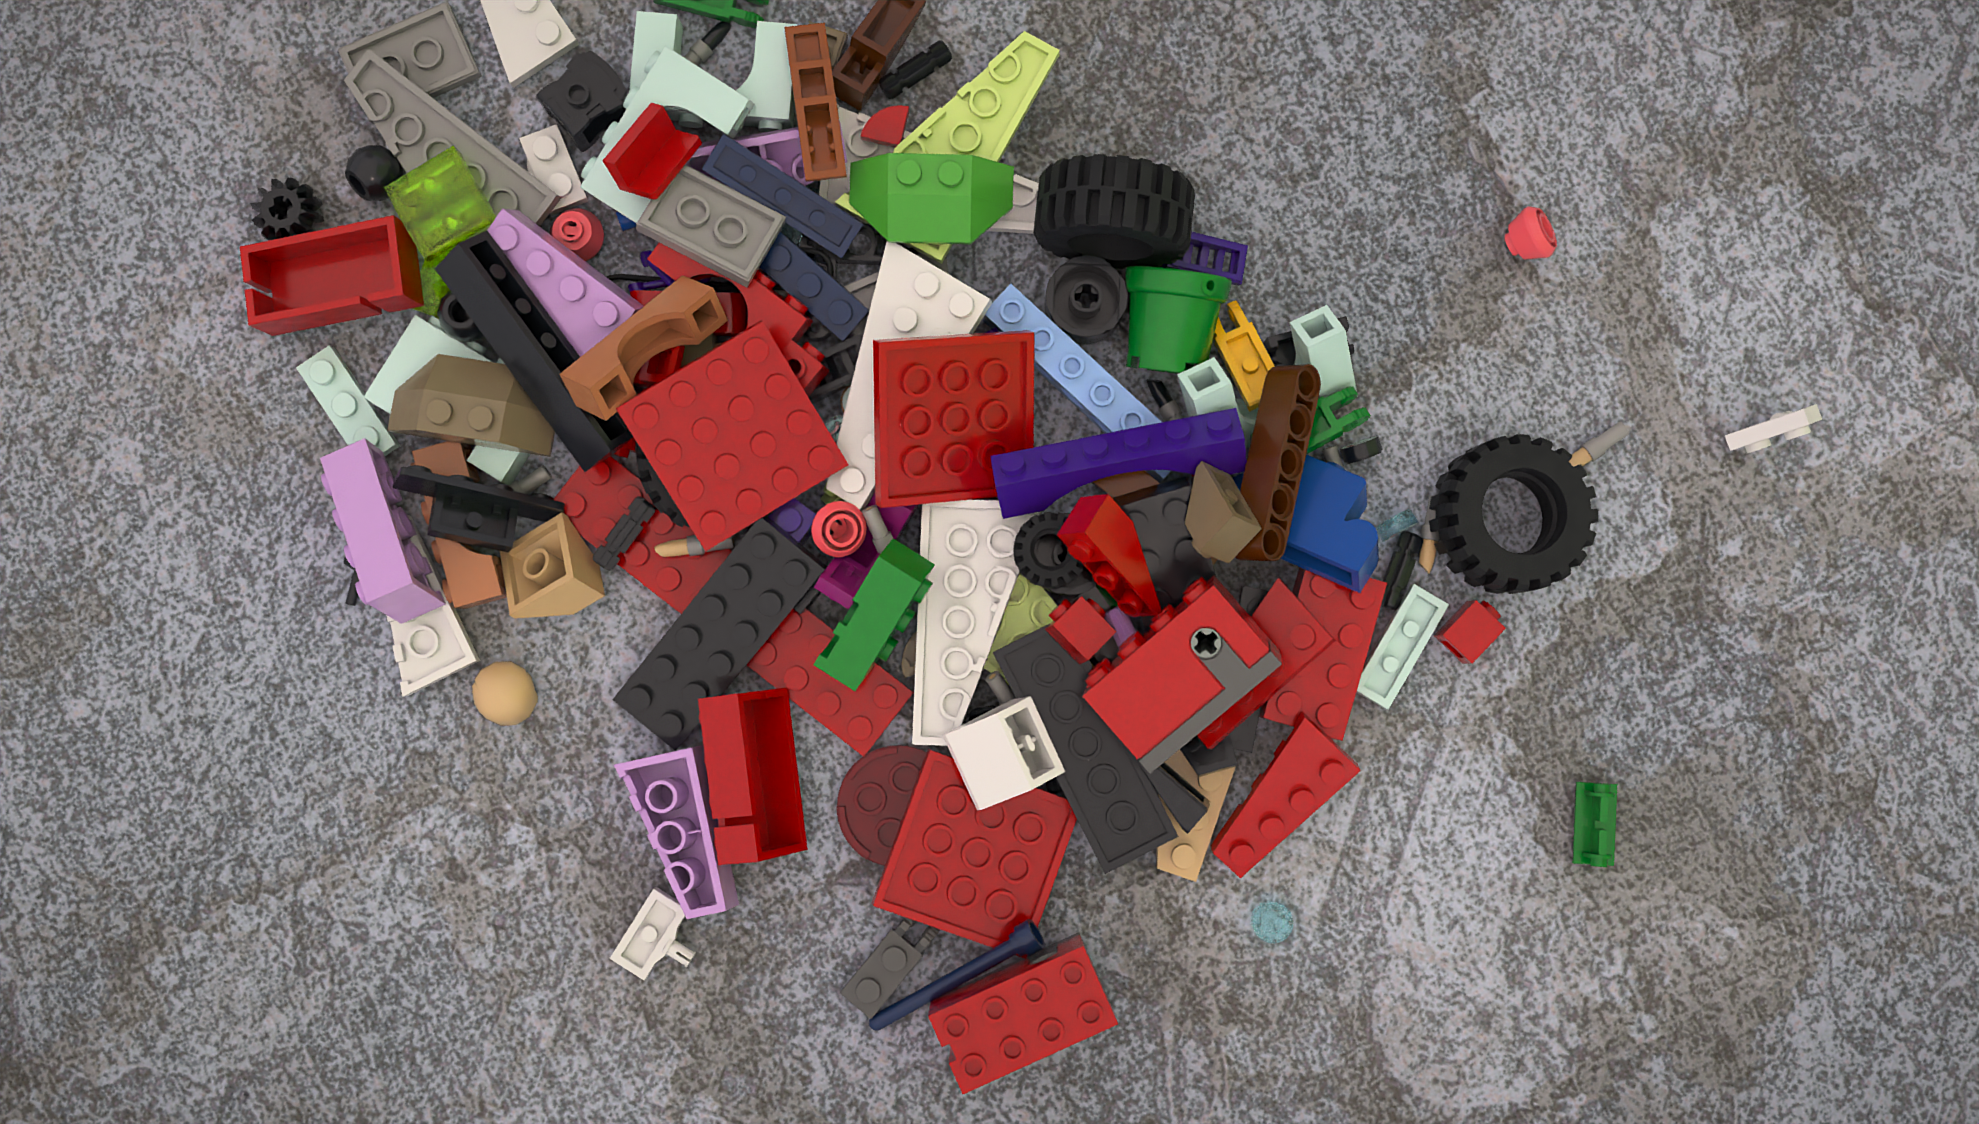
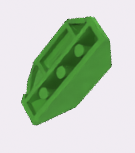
M886 153L851 162L849 204L888 243L971 245L1002 216H1005L1013 209L1014 166L975 155Z

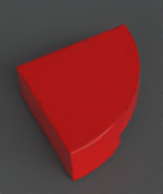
M891 106L875 113L865 124L860 135L861 140L895 148L903 140L910 111L909 106Z

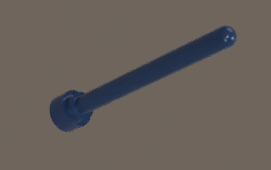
M1031 919L1016 925L1014 932L1009 934V940L876 1013L872 1019H869L870 1028L879 1031L1016 954L1019 956L1025 954L1032 956L1045 948V943L1039 929Z

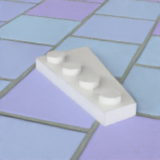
M480 0L509 83L513 88L579 45L550 0Z

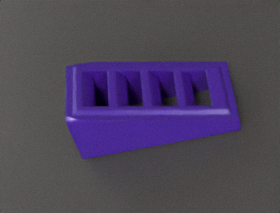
M1191 231L1190 247L1185 255L1175 263L1170 265L1163 264L1161 267L1223 276L1231 279L1232 285L1239 286L1243 280L1248 245ZM1193 247L1199 248L1196 264L1191 263ZM1215 250L1212 268L1207 267L1209 251ZM1225 252L1231 253L1228 272L1222 271Z

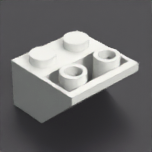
M1031 696L1009 700L943 735L977 810L985 809L1033 790L1065 772Z

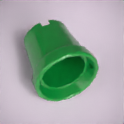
M1150 266L1127 267L1125 283L1127 292L1130 293L1126 367L1137 369L1138 358H1140L1138 368L1179 374L1192 368L1194 365L1207 361L1221 304L1228 300L1232 284L1231 279L1208 273Z

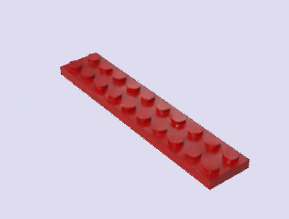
M612 456L586 472L579 466L554 498V501L565 503L563 513L568 516L580 536L597 549L600 545L605 546L607 544V541L604 539L624 513L626 515L629 514L630 510L628 507L635 497L640 496L653 505L651 498L645 492L641 479ZM656 508V512L648 523L643 521L641 524L644 527L626 553L620 552L618 557L621 559L617 565L682 614L732 550L709 551L703 555L690 556L689 554L674 557L660 556L655 551L654 547L656 545L672 540L685 539L687 536L695 534L690 527L685 525L680 527L671 522L669 516L664 512L661 513ZM793 608L747 666L776 689L787 687L790 700L864 757L914 692L877 663L856 691H853L814 666L813 664L819 654L823 652L835 635L833 633L834 629L811 611L806 610V612L800 614Z

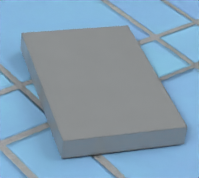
M448 1L338 49L348 74L369 48L432 98L482 77Z
M684 165L659 198L656 200L651 199L636 223V231L748 288L785 224L786 217L709 176Z

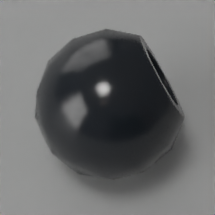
M367 145L356 149L348 158L345 170V177L352 189L367 201H383L393 197L401 188L404 176L402 165L389 149L381 145Z
M449 290L441 298L437 311L442 329L449 337L461 342H472L483 338L482 332L451 290Z

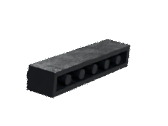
M487 230L458 243L434 269L584 472L612 456L634 437L618 412L605 421L575 405L559 375L580 358L573 346Z

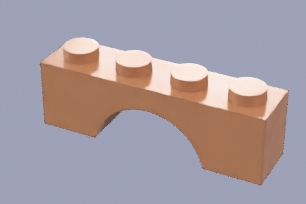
M682 275L562 371L559 375L575 405L607 421L618 412L616 410L617 407L637 395L633 382L636 373L645 362L656 354L672 347L699 345L728 321L714 288Z
M446 441L412 451L415 462L411 463L410 466H424L431 469L432 473L448 477L451 475H464L473 479L475 483L480 481L477 467L467 461L472 453L470 444ZM424 495L425 501L421 502V510L426 523L429 525L433 497ZM435 537L436 540L431 543L432 551L437 563L443 564L446 579L442 580V587L449 603L453 602L454 608L468 609L507 597L500 557L482 554L466 543Z

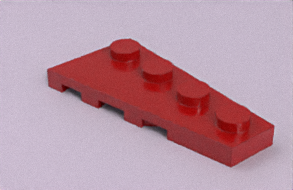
M1279 577L1251 618L1280 650L1282 665L1197 735L1208 749L1212 750L1336 641Z
M1303 711L1294 722L1295 728L1286 741L1282 740L1273 753L1275 757L1263 774L1260 773L1251 785L1252 791L1243 804H1238L1210 845L1212 853L1239 878H1242L1361 771L1358 764Z

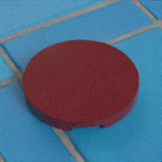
M907 745L881 747L861 757L845 775L837 800L838 822L849 845L866 860L868 859L879 865H886L927 752Z

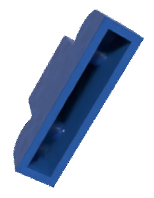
M1306 454L1284 555L1280 559L1361 593L1379 561L1377 530L1370 522L1359 519L1367 507L1365 478L1346 471L1337 463H1326ZM1244 473L1232 478L1239 491Z

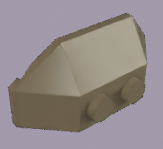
M437 354L395 390L387 431L547 457H551L555 436L553 428L505 364Z

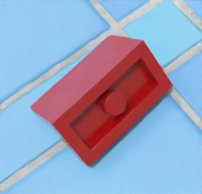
M650 103L602 161L620 190L656 200L702 145V141L698 135L676 130L663 105Z

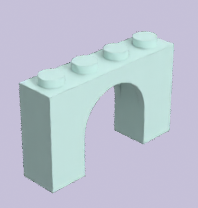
M637 11L629 92L634 86L640 88L647 76V73L644 72L645 66L655 51L661 52L663 47L667 46L681 55L683 26L677 14ZM757 21L753 67L747 80L735 90L751 100L755 105L739 131L742 130L743 126L758 127V131L762 133L793 128L795 103L784 27L798 26L797 24ZM675 110L667 112L671 120L678 121V124L684 127L700 128L703 126V123H708L701 117L687 111Z
M664 46L661 52L655 51L651 55L644 69V72L647 73L646 78L640 88L634 86L628 93L623 103V107L626 108L625 113L619 123L614 121L610 124L602 138V142L605 144L598 158L594 156L590 158L581 173L584 181L580 188L635 223L638 222L651 199L620 190L602 160L650 103L663 105L666 112L680 110L693 113L733 139L755 105L751 100L667 46Z
M1325 305L1289 322L1296 351L1294 365L1310 364L1318 370L1321 380L1319 398L1323 396L1325 399L1350 386H1353L1356 390L1346 330L1330 308ZM1215 357L1177 374L1189 417L1236 408L1245 437V448H1249L1251 444L1250 435L1254 431L1258 408L1249 412L1243 399L1235 398L1232 383Z
M415 315L363 398L391 414L395 390L437 354L492 361L483 356L487 349L475 341L461 343L449 337L440 326L439 319L431 315L427 322ZM499 357L496 363L505 364ZM476 445L467 461L500 482L510 485L517 477L530 454Z

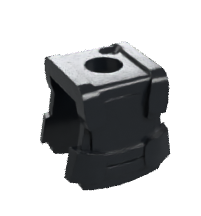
M593 51L581 54L577 52L566 65L567 70L557 81L541 89L536 95L544 111L556 120L581 152L593 146L600 138L599 134L606 131L612 122L619 123L626 111L623 103L627 97V90L613 68Z

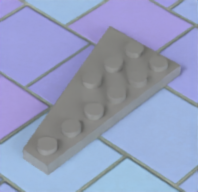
M369 48L344 79L370 121L375 124L385 139L386 145L406 171L407 177L455 246L488 230L502 208L519 210L538 226H541L560 201L561 197Z

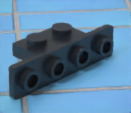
M419 465L401 467L393 481L394 489L433 497L427 532L428 536L508 553L513 548L517 516L547 522L561 512L563 513L565 503L554 501V498L547 494L534 493L528 495L514 492V489L507 485L493 484L488 486L475 483L473 479L464 475H451L449 477L432 473L431 469Z

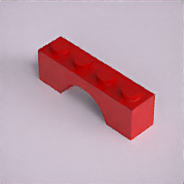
M660 242L647 258V260L675 281L683 275L695 281L710 277H722L732 282L742 293L747 305L748 322L746 329L762 320L781 352L791 340L798 343L813 323V320L805 315L809 309L805 304L791 294H788L785 299L772 290L776 283L759 270H757L748 288Z

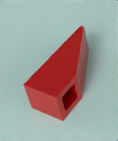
M1109 494L1080 497L1057 533V536L1068 547L1070 555L1080 561L1093 575L1094 581L1106 589L1117 601V605L1123 613L1130 617L1157 616L1162 610L1133 521Z

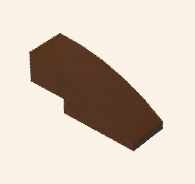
M878 0L852 35L849 48L832 70L834 90L838 99L862 111L878 87L880 78L885 76L925 7L926 0Z

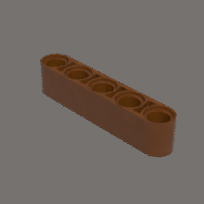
M1313 365L1275 366L1267 372L1240 489L1242 496L1262 529L1235 557L1238 560L1277 561L1284 555L1321 388L1320 375Z

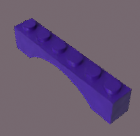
M1236 408L990 456L1003 519L1044 511L1056 500L1076 488L1120 473L1142 470H1169L1195 475L1196 467L1203 461L1231 475L1244 472L1247 462L1245 437Z

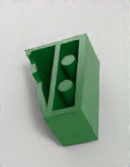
M893 538L878 556L852 599L854 601L853 605L848 610L843 621L840 620L833 633L835 635L823 652L819 654L813 665L853 691H856L879 658L886 662L899 643L893 636L897 630L904 633L916 612L910 609L914 600L920 604L932 587L933 582L927 578L935 564Z

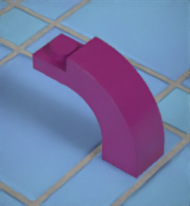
M875 493L867 507L875 505ZM918 505L887 508L877 506L887 530L891 532L893 538L897 541ZM868 526L862 545L848 556L834 557L814 586L815 589L847 609H850L854 601L852 599L880 553H877L872 542L873 537Z

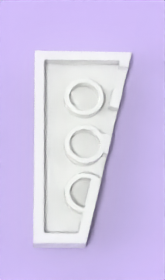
M409 515L407 516L412 521L417 533L410 540L418 548L422 557H427L433 572L426 575L427 581L433 591H441L446 605L402 624L387 616V621L391 624L395 644L393 645L395 661L399 664L402 682H400L402 697L409 696L480 661L454 608L453 602L449 603L444 595L442 579L412 516Z

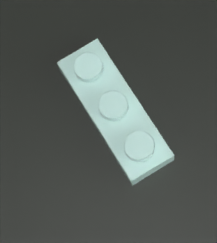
M327 346L296 367L347 445L365 438L380 449L384 456L400 447L392 432L387 431L388 426L373 404L363 398L365 392L334 347Z
M1411 584L1364 664L1357 693L1388 710L1449 604L1416 584Z

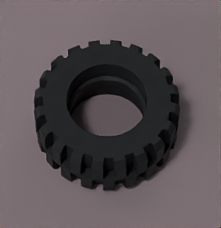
M1094 154L1089 157L1078 155L1073 156L1069 160L1063 158L1057 160L1055 164L1051 163L1047 166L1039 177L1033 233L1038 244L1044 250L1052 251L1053 255L1060 258L1065 257L1070 260L1071 258L1083 255L1096 256L1106 260L1112 267L1118 269L1129 266L1161 267L1163 264L1170 265L1180 260L1189 250L1195 190L1189 179L1185 178L1184 174L1180 171H1173L1170 166L1162 163L1155 164L1151 160L1143 158L1138 160L1129 158V156L1117 155V157L1106 156L1105 154Z
M1516 434L1509 438L1502 436L1467 450L1464 455L1455 458L1448 465L1449 471L1440 475L1435 485L1440 490L1439 494L1432 496L1429 509L1436 510V518L1429 520L1430 532H1439L1441 542L1434 545L1439 555L1447 553L1451 558L1446 566L1454 574L1463 572L1465 574L1464 582L1473 587L1484 586L1485 592L1516 594L1549 587L1551 583L1562 581L1571 574V567L1581 565L1587 557L1586 552L1582 550L1583 547L1593 545L1596 536L1595 531L1590 530L1591 523L1598 522V509H1591L1590 499L1596 498L1594 487H1586L1582 479L1587 476L1582 465L1573 467L1569 462L1572 455L1564 448L1553 451L1551 450L1553 446L1552 441L1541 437L1531 441V437L1524 434ZM1507 477L1524 484L1535 495L1541 508L1542 528L1534 546L1523 553H1512L1498 545L1489 535L1483 521L1482 505L1485 493L1491 483L1500 478Z

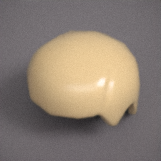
M512 661L494 662L486 666L477 674L475 683L472 685L473 700L479 713L487 720L500 726L517 725L529 718L538 701V695L535 691L531 675Z

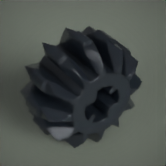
M288 177L284 184L278 179H271V191L258 188L259 195L263 197L262 201L250 203L252 209L259 212L252 221L255 226L263 228L261 234L267 240L316 231L312 228L313 223L324 222V217L315 212L323 204L319 198L312 197L314 189L307 184L299 185V181Z

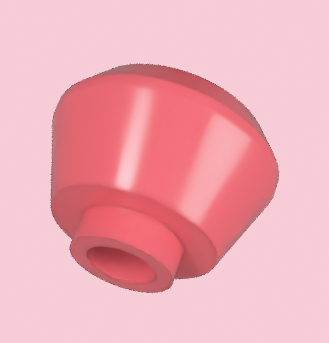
M1531 206L1524 208L1508 225L1509 233L1505 234V242L1512 255L1516 256L1519 254L1524 260L1548 258L1554 253L1557 247L1556 236L1550 221L1540 208Z
M580 208L568 209L560 213L552 222L549 231L551 236L584 261L593 258L600 251L604 241V230L599 219L590 211Z
M834 501L823 506L816 513L811 527L815 545L823 553L832 557H845L854 553L862 545L867 530L862 512L855 505L845 501Z

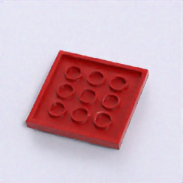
M762 320L641 391L616 408L705 552L849 465Z
M1022 330L873 340L875 505L880 508L998 497L990 456L1034 448V332Z
M928 748L873 897L872 905L994 948L1009 940V934L1014 932V927L1027 919H1031L1038 928L1077 818L1067 798L1037 787L985 809L977 810L953 757ZM1016 954L1015 956L1026 959L1028 955L1019 956Z

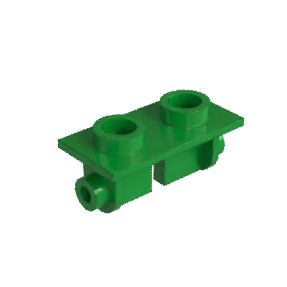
M1576 782L1572 863L1590 864V866L1594 867L1614 866L1617 784Z

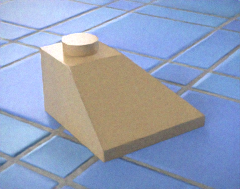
M561 512L515 540L513 548L509 553L500 551L509 615L515 619L574 615L605 596L600 566L592 559V552L564 513Z

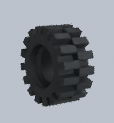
M1044 512L1043 514L1035 515L1021 526L1016 535L1013 547L1015 564L1022 576L1034 585H1039L1043 588L1065 586L1077 578L1083 571L1084 565L1070 555L1068 547L1065 560L1057 566H1045L1035 556L1034 548L1037 540L1047 534L1057 535L1067 519L1066 514Z

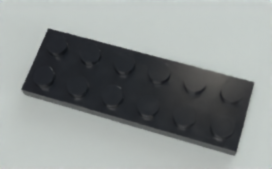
M766 515L761 517V519L753 524L612 700L676 751L699 724L698 699L722 696L827 568V565Z
M1046 625L994 651L993 654L1016 699L1031 696L1065 770L1064 773L1056 778L1099 864L1106 874L1179 836L1152 783L1138 763L1139 758H1135L1082 697L1084 690L1087 689V683L1085 682V679L1089 676L1087 673L1093 668L1090 661L1078 664L1045 630L1048 626Z

